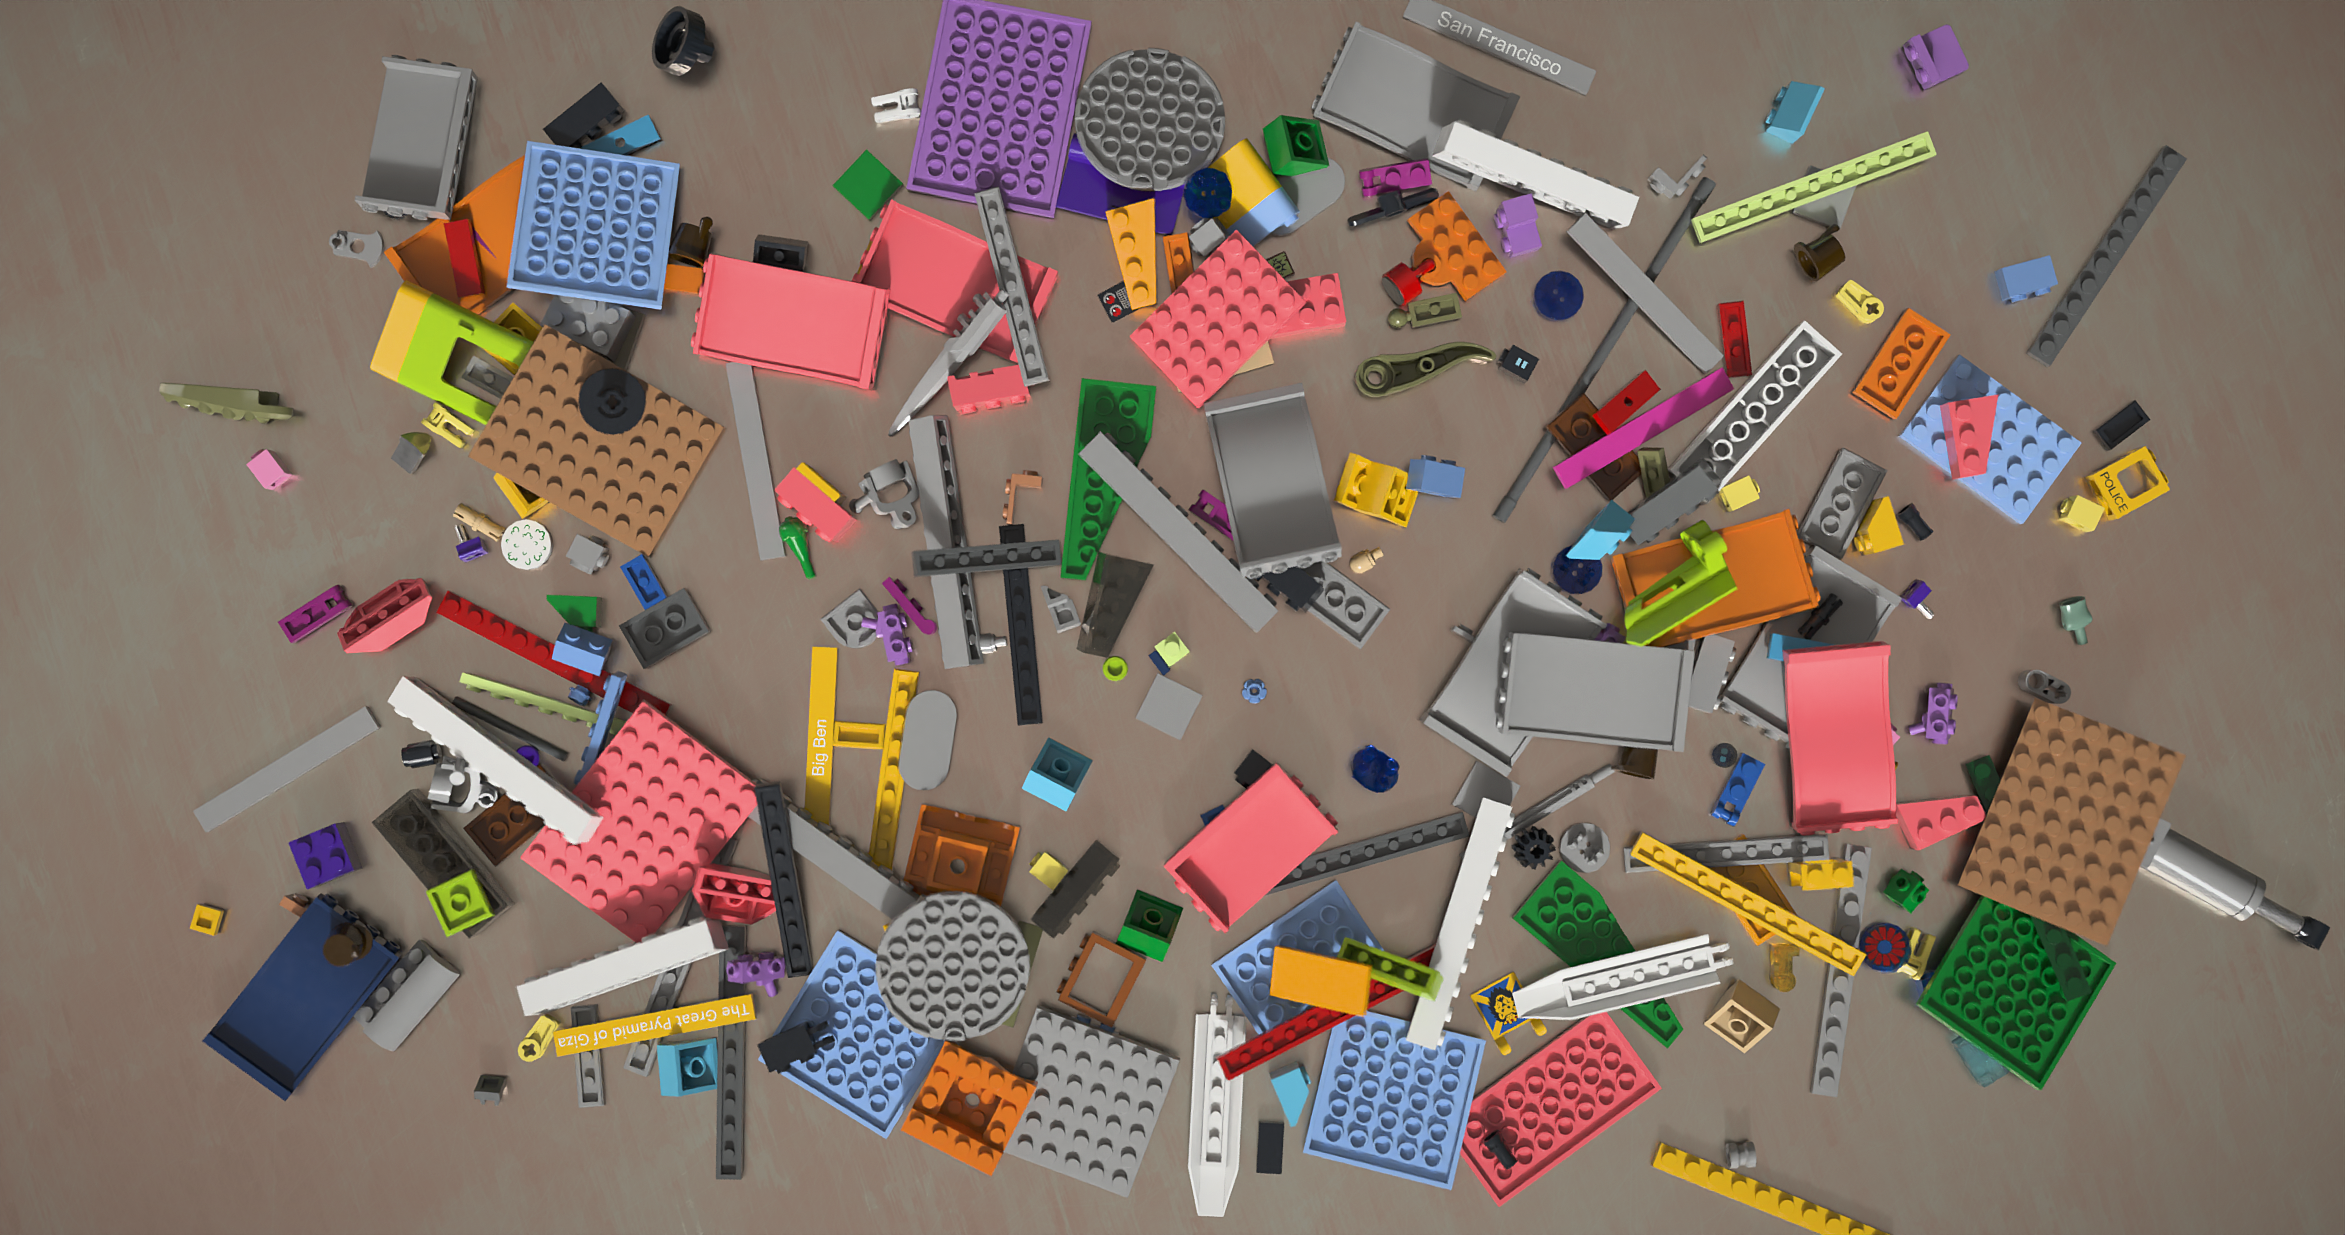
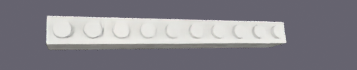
M403 676L387 702L395 707L394 711L403 717H409L413 720L412 724L416 728L429 732L432 735V740L449 747V752L452 755L468 761V766L472 770L484 773L488 776L487 780L491 784L504 788L507 791L506 795L515 801H521L526 805L525 809L528 812L540 815L545 819L544 823L547 826L564 833L563 837L573 844L589 842L604 816L418 678Z
M1486 798L1481 800L1429 964V968L1437 970L1444 980L1435 1002L1419 996L1406 1041L1436 1050L1437 1045L1442 1046L1446 1034V1031H1442L1444 1021H1450L1454 1007L1450 1006L1452 996H1458L1461 983L1457 982L1460 972L1465 973L1469 959L1465 958L1468 948L1473 949L1477 934L1473 933L1475 924H1481L1485 911L1480 909L1483 899L1488 901L1492 889L1488 882L1491 875L1496 876L1500 862L1495 860L1498 851L1503 852L1507 842V837H1503L1506 827L1511 828L1515 814L1511 813V806Z

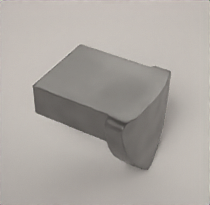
M411 432L403 434L399 438L400 442L391 459L409 474L416 471L421 460L429 450L430 435L427 433Z

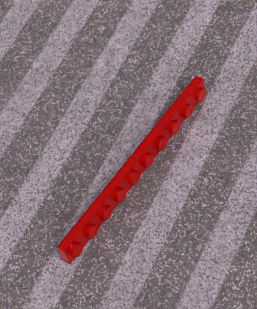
M447 591L436 613L605 698L604 684L607 677L611 676L612 673L603 669L600 676L553 660L552 655L555 644L452 591ZM625 681L618 703L619 707L634 713L643 700H645L665 716H667L672 706L671 703L628 681Z
M1435 945L1407 958V960L1429 967ZM1371 978L1367 1010L1404 990ZM1314 1006L1216 1056V1059L1226 1080L1229 1081L1356 1015Z

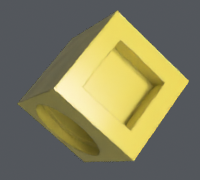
M1746 476L1724 486L1719 491V495L1727 512H1731L1759 499L1758 493L1760 489L1755 479L1751 480L1750 476Z
M2079 495L2070 496L2069 499L2066 498L2060 507V512L2062 513L2059 519L2084 532H2090L2095 530L2105 508Z
M1047 851L1043 855L1038 852L1029 863L1033 867L1029 872L1051 890L1055 889L1069 871V868Z

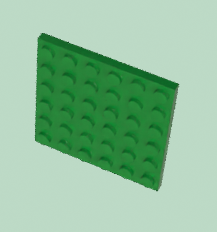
M1981 895L1916 1002V1005L2030 1086L2042 1091L2114 969L2116 962L2075 933L2065 929L2092 993L2066 1001L2030 915Z

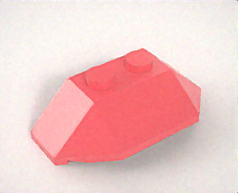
M417 578L416 580H397L357 606L346 620L344 627L340 628L337 632L343 650L346 653L383 651L423 625L432 599L425 581L422 578Z
M714 863L699 867L692 892L706 918L752 925L776 911L770 875L755 870Z

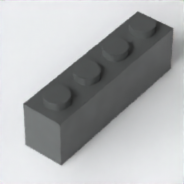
M1704 458L1628 511L1635 518L1630 526L1633 530L1630 536L1638 545L1644 541L1650 543L1659 535L1658 531L1664 527L1670 529L1679 521L1678 517L1684 513L1690 515L1698 509V503L1704 499L1710 501L1719 494L1718 489L1722 481Z

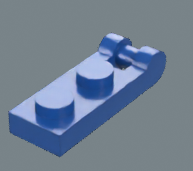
M1741 753L1711 811V816L1717 819L1721 817L1727 820V824L1734 827L1765 764L1745 753ZM1726 802L1734 805L1731 811L1724 808Z

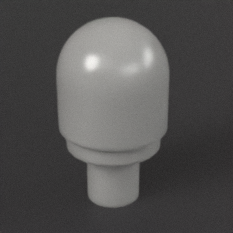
M991 633L980 634L979 643L982 654L993 653V651H997V647L1007 646L1006 636L995 637V634Z

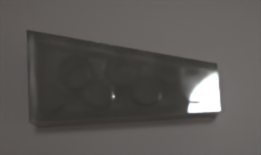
M1098 552L1077 650L1086 654L1108 658L1154 564Z
M1096 839L1032 915L1030 920L1053 939L1058 933L1063 935L1072 924L1069 921L1075 913L1079 916L1088 905L1085 902L1091 894L1096 896L1102 889L1104 884L1101 881L1108 874L1112 877L1118 870L1120 865L1117 862L1120 860V857L1099 839Z

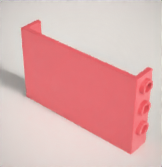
M1277 762L1164 863V867L1176 879L1174 882L1176 887L1183 894L1189 893L1193 898L1192 904L1199 912L1205 911L1210 916L1208 921L1217 931L1221 929L1224 933L1228 932L1229 927L1332 834L1336 835L1338 833V828L1336 827L1338 822L1329 812L1324 814L1318 808L1321 803L1312 793L1308 796L1301 789L1304 787L1303 783L1295 775L1290 777Z

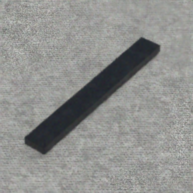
M1024 524L999 526L1000 544L1026 542ZM1029 569L1003 570L1018 726L1043 723Z
M781 782L756 784L754 790L788 978L807 976L813 971Z

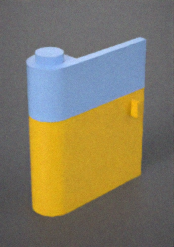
M1248 138L1233 146L1193 179L1191 183L1187 184L1211 218H1218L1230 235L1235 230H1238L1253 247L1276 228L1284 224L1286 227H1289L1299 219L1297 215L1300 213V210Z

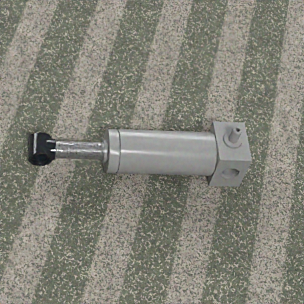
M2160 818L2140 868L2146 869L2239 921L2246 920L2255 912L2292 932V935L2295 936L2294 939L2315 950L2320 949L2330 930L2328 925L2309 916L2301 917L2264 896L2266 890V881L2170 829L2172 824Z

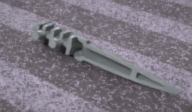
M1000 289L995 297L987 292L984 293L983 297L981 294L974 295L973 301L979 308L976 312L972 309L968 312L971 316L970 319L965 313L958 316L957 320L961 323L963 329L961 331L954 330L953 334L956 337L948 339L945 343L943 351L922 377L889 430L888 436L896 434L948 381L947 376H952L964 360L977 351L1007 312L1003 302L1009 294L1004 289Z

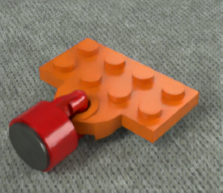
M1448 191L1407 220L1421 239V242L1414 248L1411 256L1412 267L1409 268L1406 264L1400 262L1382 275V283L1392 300L1402 306L1422 294V282L1428 283L1431 286H1442L1451 281L1464 301H1467L1503 276L1507 271Z

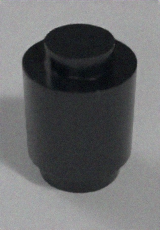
M434 740L411 743L401 750L404 766L411 767L412 769L435 765L438 763V759L442 757L440 745L435 744Z

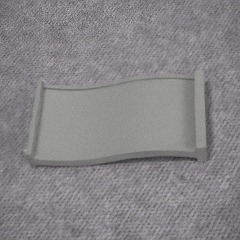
M1356 21L1353 28H1347L1342 41L1346 42L1343 51L1338 49L1332 63L1336 66L1333 72H1327L1322 86L1326 88L1322 96L1317 94L1311 107L1315 110L1313 117L1316 119L1320 118L1356 133L1410 161L1428 158L1431 171L1477 191L1483 179L1482 176L1432 156L1443 127L1462 120L1472 124V129L1480 132L1481 130L1490 131L1496 135L1495 138L1501 140L1520 96L1512 92L1507 93L1471 78L1402 42L1366 28Z
M1298 383L1204 403L1205 416L1212 440L1241 576L1257 578L1266 572L1281 573L1290 567L1298 566L1299 568H1304L1312 565L1313 562H1332L1338 557H1342L1341 544L1328 498L1303 384Z
M1811 546L1804 559L1806 563H1810L1813 577H1810L1812 586H1816L1820 594V601H1818L1816 608L1818 609L1830 593L1838 596L1837 601L1841 599L1843 605L1829 618L1830 622L1826 626L1823 625L1811 640L1835 645L1873 642L1881 627L1902 598L1818 546ZM1806 610L1765 622L1743 663L1721 695L1722 709L1733 715L1736 712L1744 716L1743 721L1754 728L1757 725L1766 730L1764 734L1775 741H1778L1779 738L1787 743L1785 747L1789 750L1785 703V662L1767 659L1770 634L1774 633L1805 639L1803 636L1806 633L1800 635L1798 629L1812 616L1811 612L1813 610Z
M1520 568L1517 570L1516 576L1488 615L1455 672L1428 711L1424 712L1420 718L1422 723L1506 777L1511 772L1512 765L1533 736L1503 735L1499 733V728H1496V715L1501 713L1502 703L1498 702L1500 687L1503 688L1504 678L1501 677V667L1507 658V652H1504L1505 637H1509V632L1594 640L1599 632L1607 626L1601 621L1602 615L1591 608L1588 612L1580 607L1582 602L1571 595L1565 598L1559 594L1562 589L1553 583L1548 582L1547 585L1539 581L1541 575L1530 568L1526 571Z
M1509 632V637H1505L1504 652H1507V658L1501 667V677L1504 678L1503 688L1500 687L1498 702L1502 703L1501 713L1496 715V728H1499V733L1503 735L1545 737L1684 752L1695 651L1654 646L1641 647L1633 644Z

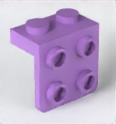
M1949 25L1939 27L1922 36L1918 34L1903 44L1905 55L1911 62L1916 78L1924 90L1966 71L1969 67L1965 55Z

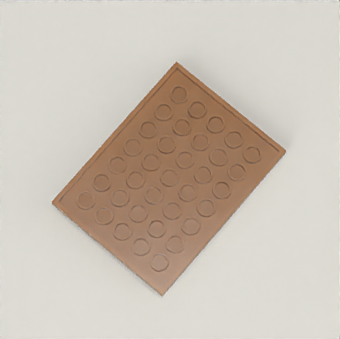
M545 324L468 457L649 557L724 427L634 376L641 384L645 393L646 404L642 419L635 427L622 434L610 435L594 430L583 419L579 409L578 398L583 383L589 376L599 370L608 368L626 370ZM610 395L608 400L610 409H615V405H617L615 395Z
M2035 698L1958 886L2107 946L2186 755Z

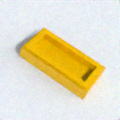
M835 721L833 746L883 750L886 725Z

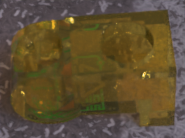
M1769 944L1770 983L1781 992H1789L1796 985V978L1792 973L1793 956H1800V947L1795 944Z

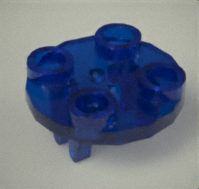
M1203 168L1195 171L1188 177L1184 186L1186 206L1193 214L1200 218H1214L1226 212L1231 206L1232 188L1226 173L1214 168Z
M1553 271L1544 275L1536 284L1533 292L1534 303L1538 311L1546 318L1555 322L1567 320L1574 316L1582 306L1584 299L1583 287L1579 280L1571 273Z
M1571 545L1557 554L1553 562L1552 576L1562 590L1570 594H1583L1591 591L1598 585L1602 577L1603 566L1601 560L1570 559L1566 555L1573 546Z
M1368 745L1364 749L1359 750L1352 758V778L1357 780L1364 788L1376 793L1390 791L1398 781L1399 763L1395 759H1391L1384 752L1377 750L1376 747Z

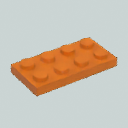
M1905 309L1852 393L1889 417L1897 419L1951 334L1912 309Z

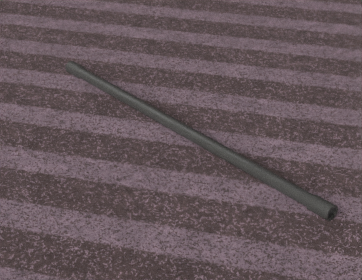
M1707 177L1702 178L1692 194L1690 202L1646 270L1645 275L1653 283L1691 224V220L1696 216L1716 186V183ZM1631 298L1628 299L1557 415L1581 393H1585L1639 307ZM1548 429L1511 489L1503 497L1493 513V516L1499 521L1506 523L1516 507L1518 499L1556 439Z

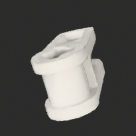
M909 88L895 93L872 97V105L876 108L898 104V107L895 109H885V111L876 112L874 114L875 122L881 123L921 116V109L918 108L916 98L918 90Z

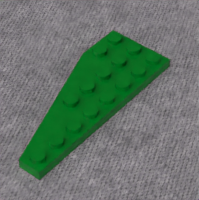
M1081 379L1060 578L1087 579L1123 500L1078 454L1100 432L1103 435L1109 433L1117 441L1115 447L1121 453L1127 451L1135 459L1133 465L1137 468L1152 434L1156 386Z
M1561 860L1512 917L1570 967L1636 952L1605 903L1602 895ZM1664 998L1620 1008L1667 1049L1684 1030Z

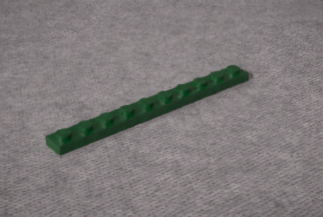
M1990 755L1965 764L1986 815L2001 782ZM2030 915L2066 1001L2092 993L2065 929Z

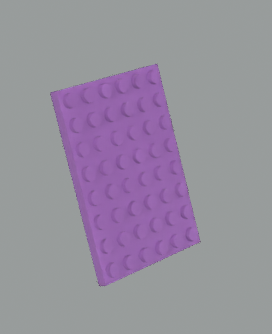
M943 0L906 189L908 191L977 204L974 193L999 186L1005 209L1054 218L1092 21L984 0Z

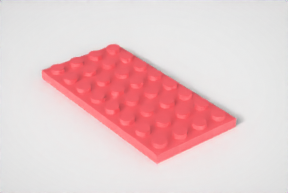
M1607 1012L1586 1016L1472 1099L1460 1154L1498 1207H1500L1662 1088ZM1495 1130H1499L1505 1140V1144L1518 1159L1517 1163L1507 1170L1503 1168L1495 1154L1490 1152L1482 1143L1483 1139Z

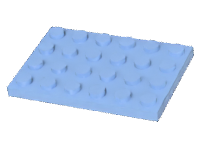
M1957 355L1899 437L1951 474L1940 405L1948 402L1998 395L1986 474L1960 478L1959 480L2019 524H2023L2081 445V442L1963 356Z
M1335 879L1212 963L1211 966L1259 1035L1314 1007V1005L1270 996L1275 946L1282 945L1337 957L1344 938L1347 937L1383 951L1384 949Z

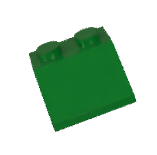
M1280 115L1263 128L1273 174L1296 176L1330 166L1319 120Z
M1137 890L1116 944L1163 962L1183 908Z

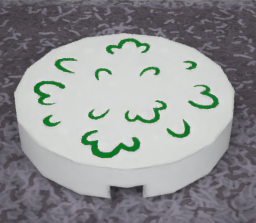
M526 519L516 521L510 525L504 532L501 542L502 553L506 560L516 568L526 570L535 569L543 565L550 557L553 547L549 531L539 522Z

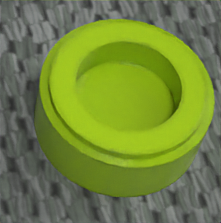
M1111 656L1105 660L1103 673L1109 680L1119 681L1127 674L1128 666L1123 658Z

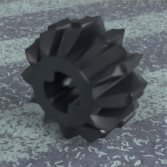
M1532 826L1530 832L1522 828L1523 835H1515V840L1518 843L1512 845V849L1515 851L1514 858L1520 861L1523 867L1530 866L1531 869L1536 870L1538 863L1545 867L1544 861L1546 859L1553 860V856L1550 853L1556 851V847L1552 844L1554 839L1551 835H1547V831L1544 828L1538 830L1536 826Z

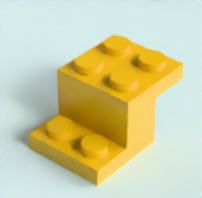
M1349 453L1340 483L1336 489L1334 501L1363 514L1386 519L1407 528L1418 491L1406 489L1407 472L1393 466L1370 461L1358 454Z

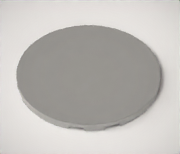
M1160 48L1136 51L1132 49L1107 59L1089 75L1077 99L1075 128L1079 144L1085 156L1105 177L1119 185L1135 190L1162 191L1181 186L1193 180L1211 164L1223 140L1225 112L1223 100L1216 84L1203 68L1194 61Z
M960 891L931 894L905 907L896 915L885 930L876 956L878 987L881 997L892 1015L913 1032L927 1038L931 1037L944 1041H964L978 1035L982 1036L1000 1026L1011 1016L1021 1002L1026 991L1030 971L1027 944L1023 933L1014 919L991 900L976 894Z

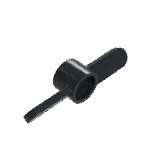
M1429 188L1406 197L1402 196L1401 190L1384 194L1377 198L1378 208L1349 217L1347 219L1348 225L1357 226L1380 217L1388 218L1398 215L1406 210L1435 201L1439 197V193L1436 188Z

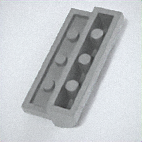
M419 939L355 1013L354 1018L364 1027L363 1032L371 1040L387 1050L395 1051L460 974L445 958L439 957L425 941Z

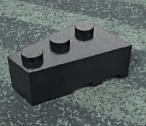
M1298 566L1287 568L1286 571L1281 573H1273L1272 571L1262 573L1261 576L1254 578L1258 582L1261 578L1268 583L1266 588L1277 597L1280 593L1286 597L1287 601L1285 603L1296 612L1301 609L1306 613L1324 591V588Z

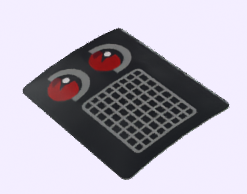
M1124 281L1097 295L1112 323L1140 309H1131Z

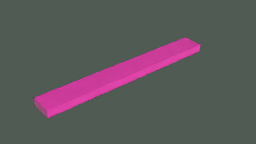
M1723 367L1719 368L1617 428L1611 434L1600 438L1553 466V469L1564 489H1567L1734 390V387Z

